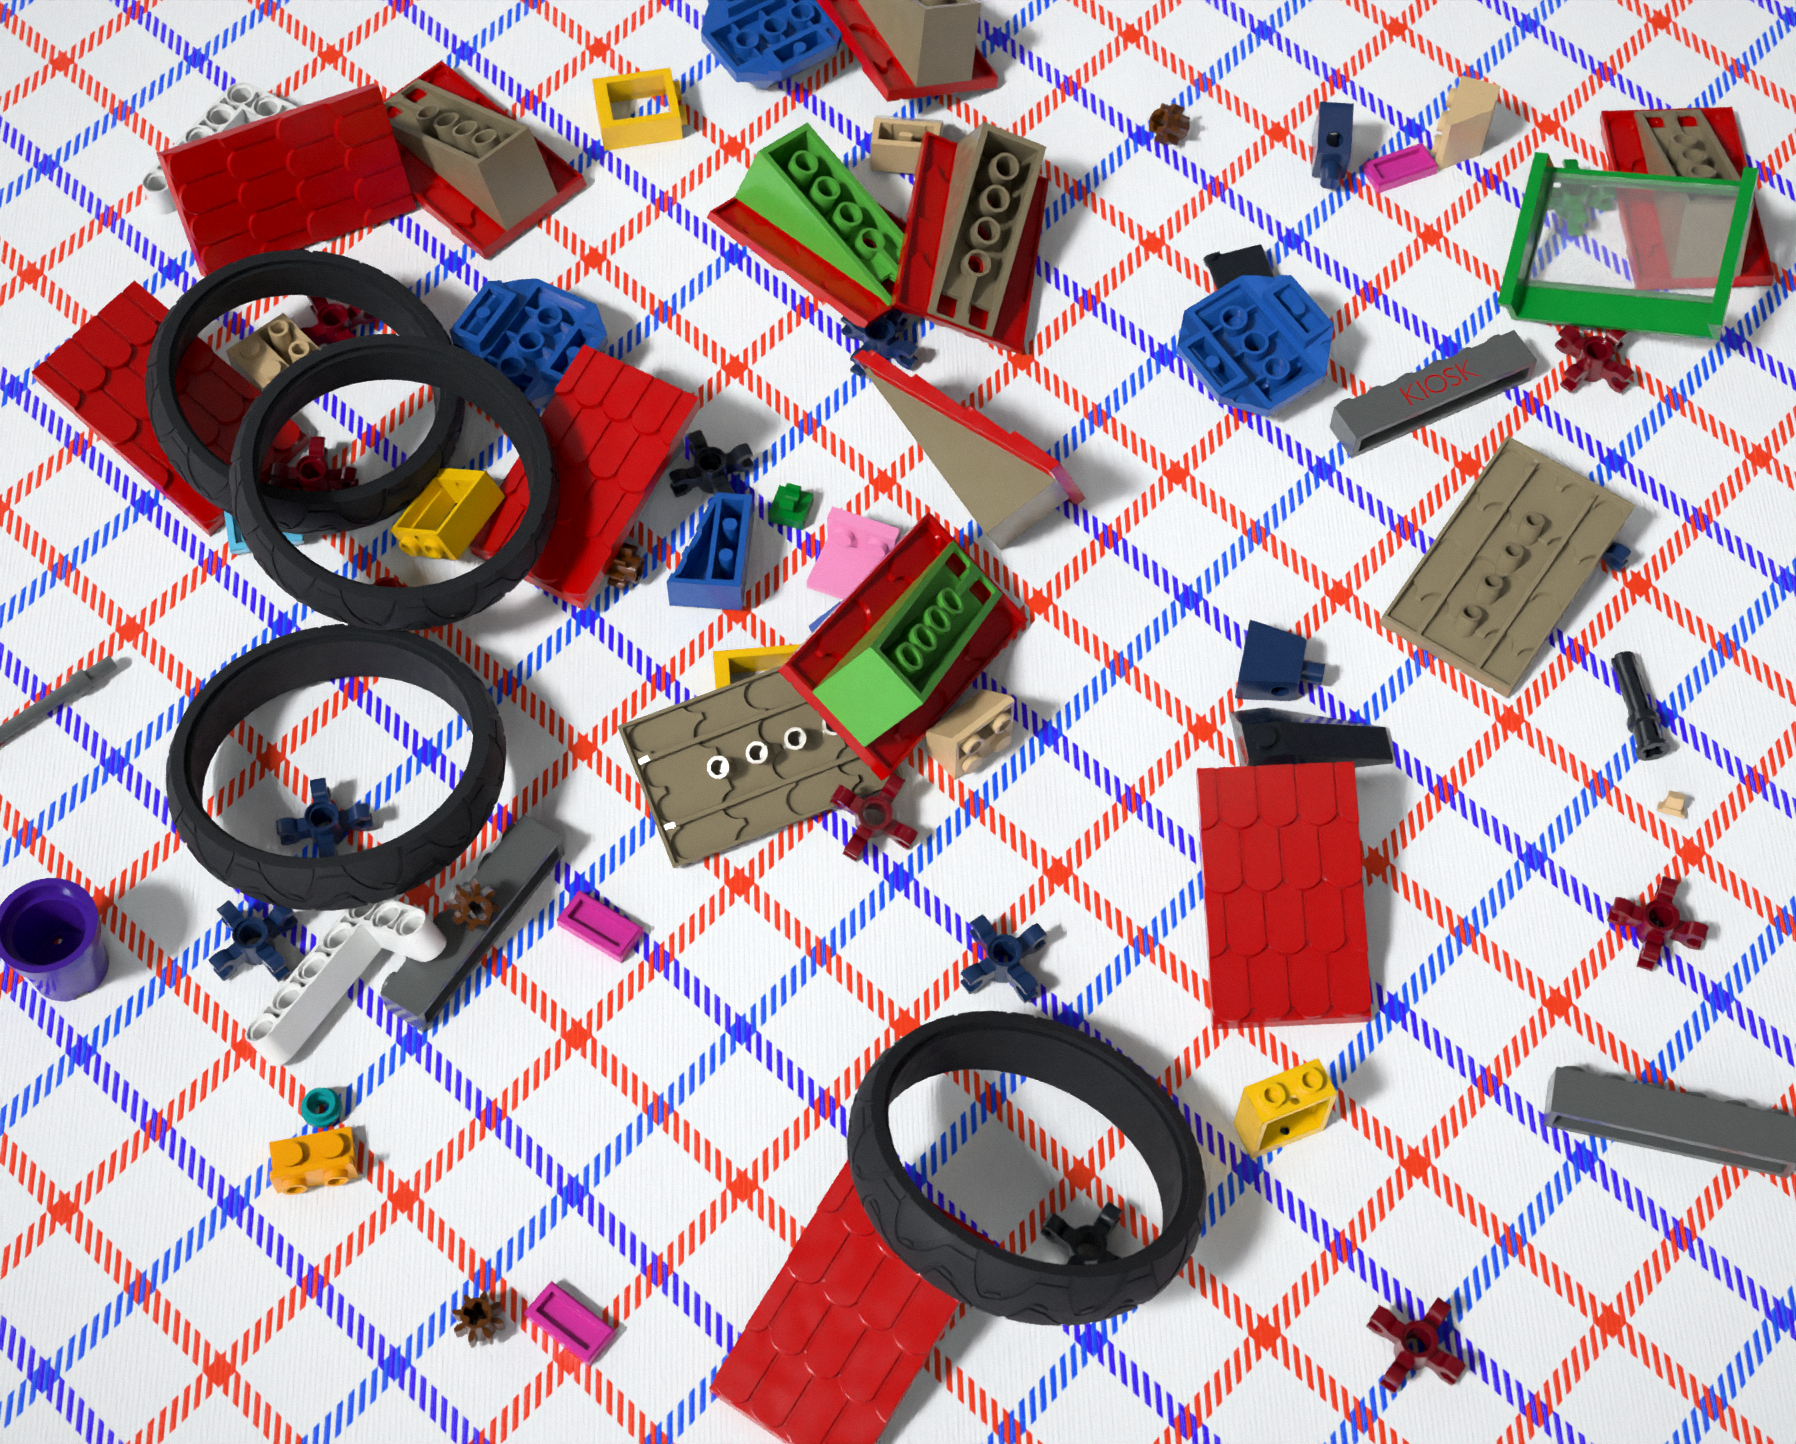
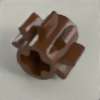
M1161 103L1160 108L1151 114L1149 131L1156 133L1155 142L1164 145L1168 143L1178 145V140H1182L1188 134L1190 117L1182 115L1184 112L1183 106L1174 103L1171 106Z
M623 543L606 573V576L609 577L607 585L624 590L625 585L629 586L630 582L634 584L639 582L644 571L645 559L637 555L638 546Z
M472 879L471 885L468 886L455 885L458 891L455 898L447 900V904L452 909L458 910L451 917L453 921L458 925L466 920V925L471 932H474L476 925L485 923L490 926L491 921L489 918L492 915V911L495 912L500 909L496 902L489 901L494 896L495 891L490 886L485 887L481 891L480 884L476 879ZM473 900L478 904L474 910L468 906Z
M485 1291L482 1292L480 1298L471 1299L465 1294L463 1296L465 1303L461 1310H452L454 1319L462 1322L453 1329L457 1338L467 1334L471 1348L477 1345V1341L487 1340L490 1345L494 1344L492 1336L496 1329L505 1330L503 1320L496 1317L503 1311L500 1301L490 1305ZM480 1314H485L486 1319H479ZM479 1319L477 1325H472L471 1320Z

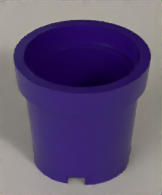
M44 878L29 882L13 891L0 905V958L17 974L28 978L39 993L48 999L67 1002L75 1000V996L86 991L92 992L102 983L109 967V958L101 938V921L95 902L83 887L61 878ZM57 939H62L60 944H54Z

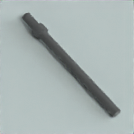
M108 655L87 670H78L68 677L70 681L0 726V744L79 693L82 696L94 688L93 683L117 668L113 659Z

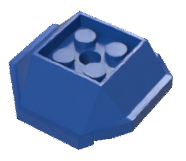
M708 0L701 29V40L736 82H748L766 90L837 53L842 41V33L816 0Z
M1261 275L1240 276L1184 310L1177 344V354L1218 403L1269 417L1325 382L1334 323L1292 275H1277L1276 278ZM1248 348H1257L1259 351H1251Z
M537 278L517 279L505 283L502 280L487 281L449 330L454 346L478 356L502 372L524 393L535 408H547L555 395V388L583 344L597 350V352H602L608 344L607 332L596 304Z

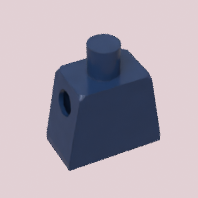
M1320 101L1312 134L1311 176L1320 178V185L1325 189L1338 188L1341 179H1344L1346 176L1352 146L1354 104Z
M1249 620L1235 698L1293 701L1296 699L1300 681L1316 685L1322 684L1325 663L1304 659L1307 643L1304 637Z

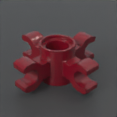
M307 296L312 303L310 309L316 316L318 324L311 328L304 327L300 330L319 348L322 344L327 346L334 342L356 337L352 328L360 324H369L376 318L354 306L346 309L339 303H328L326 298Z
M1567 324L1558 333L1561 338L1554 346L1560 352L1570 354L1577 360L1576 363L1572 364L1564 372L1566 379L1560 383V386L1569 393H1573L1583 380L1597 382L1603 378L1612 390L1621 394L1630 385L1627 380L1633 376L1634 372L1627 365L1618 364L1611 358L1613 354L1623 347L1624 343L1621 340L1627 336L1628 332L1610 330L1605 337L1590 336L1583 339L1576 328Z
M320 436L310 437L309 455L302 457L295 467H289L282 463H270L268 478H272L271 485L282 488L296 487L302 491L347 489L358 486L359 479L356 478L357 468L354 467L328 469L326 462L328 447H325L326 438Z
M891 773L879 795L866 798L865 800L856 796L848 788L840 784L831 796L830 803L855 816L857 828L844 848L843 855L856 862L869 839L883 834L904 849L908 850L918 832L892 818L893 811L891 807L892 802L905 782L904 779ZM869 809L878 810L883 815L884 822L880 825H871L866 822L863 813Z
M1663 876L1660 885L1657 886L1654 900L1649 902L1645 908L1637 906L1632 901L1622 897H1615L1613 906L1610 907L1607 921L1619 926L1628 925L1635 927L1636 936L1643 944L1636 967L1652 971L1654 963L1658 961L1661 947L1669 939L1678 941L1683 946L1693 950H1700L1702 941L1704 942L1709 926L1697 921L1681 920L1677 907L1672 903L1678 880ZM1651 920L1661 922L1664 927L1654 925Z
M1437 1297L1422 1321L1415 1320L1406 1325L1399 1321L1385 1307L1381 1305L1377 1307L1366 1326L1375 1334L1387 1338L1394 1343L1393 1352L1395 1357L1394 1362L1383 1376L1379 1385L1394 1394L1410 1370H1420L1425 1366L1433 1370L1447 1384L1451 1386L1455 1384L1466 1364L1457 1357L1445 1353L1438 1348L1439 1339L1436 1332L1447 1317L1452 1306ZM1415 1338L1420 1340L1424 1344L1426 1351L1423 1353L1412 1351L1407 1346L1406 1339Z

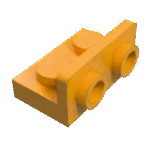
M351 1126L269 1142L272 1171L269 1172L277 1194L296 1195L305 1192L308 1187L323 1184L329 1187L346 1184L349 1179L359 1177L354 1133Z

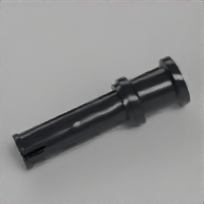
M1631 651L1619 652L1614 655L1615 658H1611V664L1616 673L1624 703L1628 710L1629 717L1627 718L1626 726L1628 731L1633 733L1637 744L1635 749L1636 757L1643 761L1658 759L1670 750L1669 742L1663 738L1659 727L1661 717L1658 712L1652 709L1649 703L1648 695L1637 667L1635 654Z

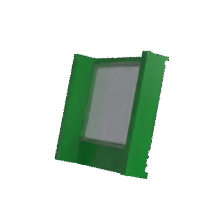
M1535 152L1497 302L1498 306L1506 307L1512 320L1720 340L1721 329L1725 321L1757 184L1759 168L1744 167L1741 181L1560 168L1554 167L1549 153Z

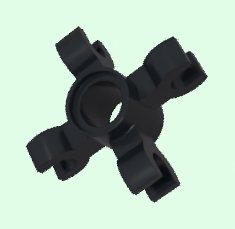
M700 429L687 434L691 443L688 445V448L694 457L695 466L688 469L679 468L668 474L672 481L670 488L675 497L684 496L697 486L703 492L715 494L716 492L735 493L728 482V474L736 471L744 472L754 467L750 458L753 456V452L748 443L740 444L725 454L717 447H708L707 441Z
M1107 1202L1093 1225H1083L1074 1229L1063 1218L1053 1212L1049 1213L1041 1225L1043 1229L1040 1234L1068 1250V1262L1066 1265L1100 1264L1122 1258L1107 1250V1237L1121 1219L1119 1216L1122 1213L1121 1209L1110 1202ZM1088 1243L1095 1246L1098 1253L1094 1256H1084L1079 1253L1077 1247Z

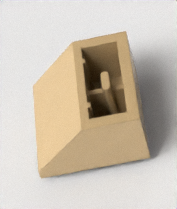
M1462 75L1458 87L1450 88L1445 107L1450 108V110H1445L1441 113L1436 131L1442 132V135L1436 134L1431 154L1437 155L1435 160L1438 165L1437 170H1442L1481 155L1501 88L1500 85Z
M877 115L874 118L871 137V170L915 174L923 134L928 131L942 137L944 120Z
M282 313L226 350L231 367L261 392L276 375L292 363L317 349H321Z
M985 689L981 690L926 731L925 750L954 780L964 773L971 774L979 768L984 758L994 751L996 753L1002 751L1011 742L1015 700L1010 695Z

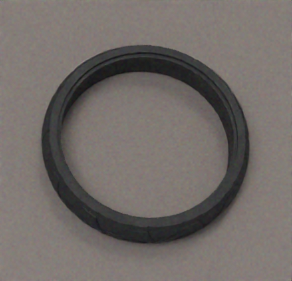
M280 250L248 256L237 260L236 263L231 262L213 271L189 288L176 301L177 304L170 308L161 322L150 348L146 364L147 372H145V396L152 428L162 451L166 453L168 461L181 478L210 503L234 516L229 485L230 465L216 456L194 432L181 408L175 387L176 373L182 357L193 340L204 328L224 313L255 300L284 295H305L336 300L354 306L381 320L399 336L400 334L415 335L453 345L442 324L431 310L398 280L388 274H384L383 271L364 262L360 263V261L346 256L323 251ZM431 386L435 405V420L429 433L418 449L405 462L378 479L355 487L333 491L293 490L260 481L263 498L279 529L285 533L303 535L341 533V531L347 532L373 525L407 508L424 490V487L438 474L439 469L445 468L456 448L455 444L458 443L462 432L465 399L444 389Z
M373 334L353 337L324 346L321 350L317 349L298 359L276 375L262 389L261 395L255 398L242 420L234 442L230 459L232 464L229 470L230 497L235 519L247 547L253 553L254 559L265 573L282 590L298 602L320 614L354 626L385 631L424 630L433 628V626L441 627L455 623L484 611L505 597L507 592L510 593L515 589L538 561L550 538L549 533L553 530L557 518L560 480L556 454L551 444V437L542 418L524 393L491 364L464 349L432 338L400 334V336L396 334ZM374 380H403L444 389L471 402L485 412L511 440L523 463L528 481L529 504L526 513L510 540L495 555L475 569L456 578L417 587H384L348 579L315 563L298 550L279 529L263 498L260 485L263 462L270 445L285 423L300 409L320 396L356 383Z
M351 624L325 625L320 628L314 627L296 631L270 640L267 644L263 643L226 665L206 683L204 689H201L189 704L172 739L166 762V790L169 811L182 841L187 843V848L196 860L218 880L235 890L239 889V892L251 898L275 906L308 911L315 909V911H334L368 905V903L375 904L401 895L432 879L443 871L445 866H450L463 854L478 836L494 810V805L499 799L504 782L506 737L504 735L502 719L498 715L499 712L491 694L473 670L465 663L460 662V659L447 649L418 634L408 631L375 630ZM351 676H372L413 684L433 693L449 704L464 719L473 734L472 750L467 767L461 780L444 803L413 829L388 842L363 851L340 856L316 858L292 857L266 852L245 844L225 832L211 819L203 808L202 798L205 776L214 754L226 736L239 722L264 703L283 693L314 682Z
M972 1011L958 1013L956 1016L953 1014L938 1018L898 1039L892 1047L882 1052L858 1087L849 1117L847 1157L854 1186L871 1224L889 1248L916 1274L922 1275V1278L932 1286L971 1307L975 1306L976 1309L997 1317L1004 1316L1009 1320L1043 1326H1061V1324H1065V1326L1085 1325L1121 1315L1137 1308L1138 1304L1150 1301L1162 1292L1187 1264L1191 1257L1190 1255L1195 1250L1204 1222L1207 1204L1206 1181L1201 1154L1188 1122L1166 1091L1160 1088L1158 1083L1147 1072L1118 1050L1115 1051L1113 1047L1096 1037L1088 1036L1089 1034L1060 1022L1042 1017H1034V1015L1017 1012L1007 1013L1006 1011ZM978 1069L1013 1073L1041 1081L1067 1092L1106 1117L1140 1152L1154 1177L1160 1194L1163 1211L1162 1233L1147 1247L1130 1256L1115 1261L1089 1265H1064L1043 1262L1023 1257L992 1245L963 1229L945 1216L914 1184L902 1165L892 1141L889 1127V1105L903 1091L914 1084L935 1075L958 1070Z

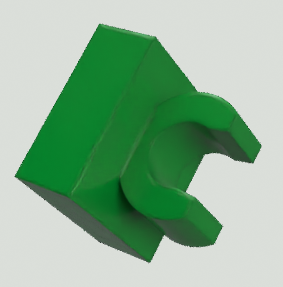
M786 483V486L779 485L768 512L769 522L803 530L814 502L813 493L801 491V486Z

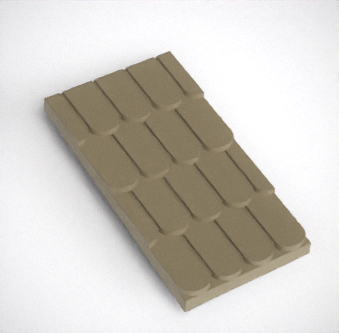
M1507 435L1389 605L1379 625L1393 633H1397L1396 635L1424 651H1428L1429 654L1455 669L1461 670L1460 672L1488 688L1491 687L1493 691L1508 698L1562 619L1570 604L1599 564L1603 555L1624 527L1627 519L1633 512L1635 504Z
M781 666L617 726L673 868L692 864L837 808L830 803V800L839 784L848 788L862 799L880 792L890 776L881 781L870 769L871 767L867 766L844 742L845 740L840 738L818 714L819 712L815 711L792 687L793 684L788 682L777 671ZM899 765L893 773L905 780Z

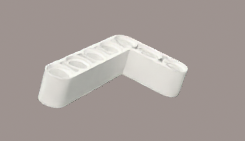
M237 82L229 86L171 148L297 108V106L250 83ZM158 161L143 177L142 186L151 210L159 215H167L174 212L176 206Z
M393 899L346 909L252 1020L246 1029L245 1039L271 1066L283 1065L295 1055L382 948L420 962H427L436 958L446 946V937L423 910Z

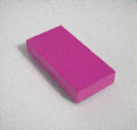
M1423 143L1363 162L1362 167L1363 173L1377 194L1434 175L1438 169L1437 163Z
M580 890L556 919L558 926L621 964L644 934L641 926Z
M552 1280L524 1312L528 1320L588 1367L593 1364L617 1335L615 1329Z

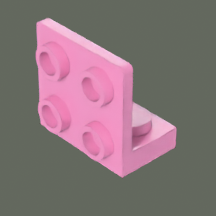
M832 506L827 516L828 538L806 581L807 588L844 600L876 564L899 542L900 529Z

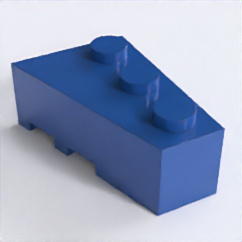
M721 492L714 494L696 527L697 532L690 545L685 547L678 567L674 574H670L666 582L670 606L743 610L754 522L752 495Z

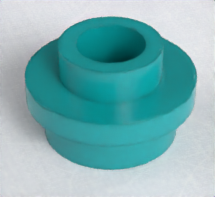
M315 1088L309 1091L303 1098L300 1107L301 1115L310 1126L324 1128L332 1125L340 1117L342 1102L335 1091L329 1088ZM322 1104L329 1106L326 1112L322 1114L315 1113L318 1106Z

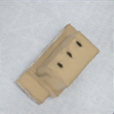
M1669 790L1666 799L1663 802H1658L1657 811L1684 819L1686 809L1683 808L1685 794Z

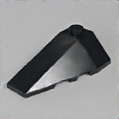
M1269 707L1230 711V719L1241 766L1258 767L1260 765H1297L1354 761V768L1393 763V756L1385 727Z

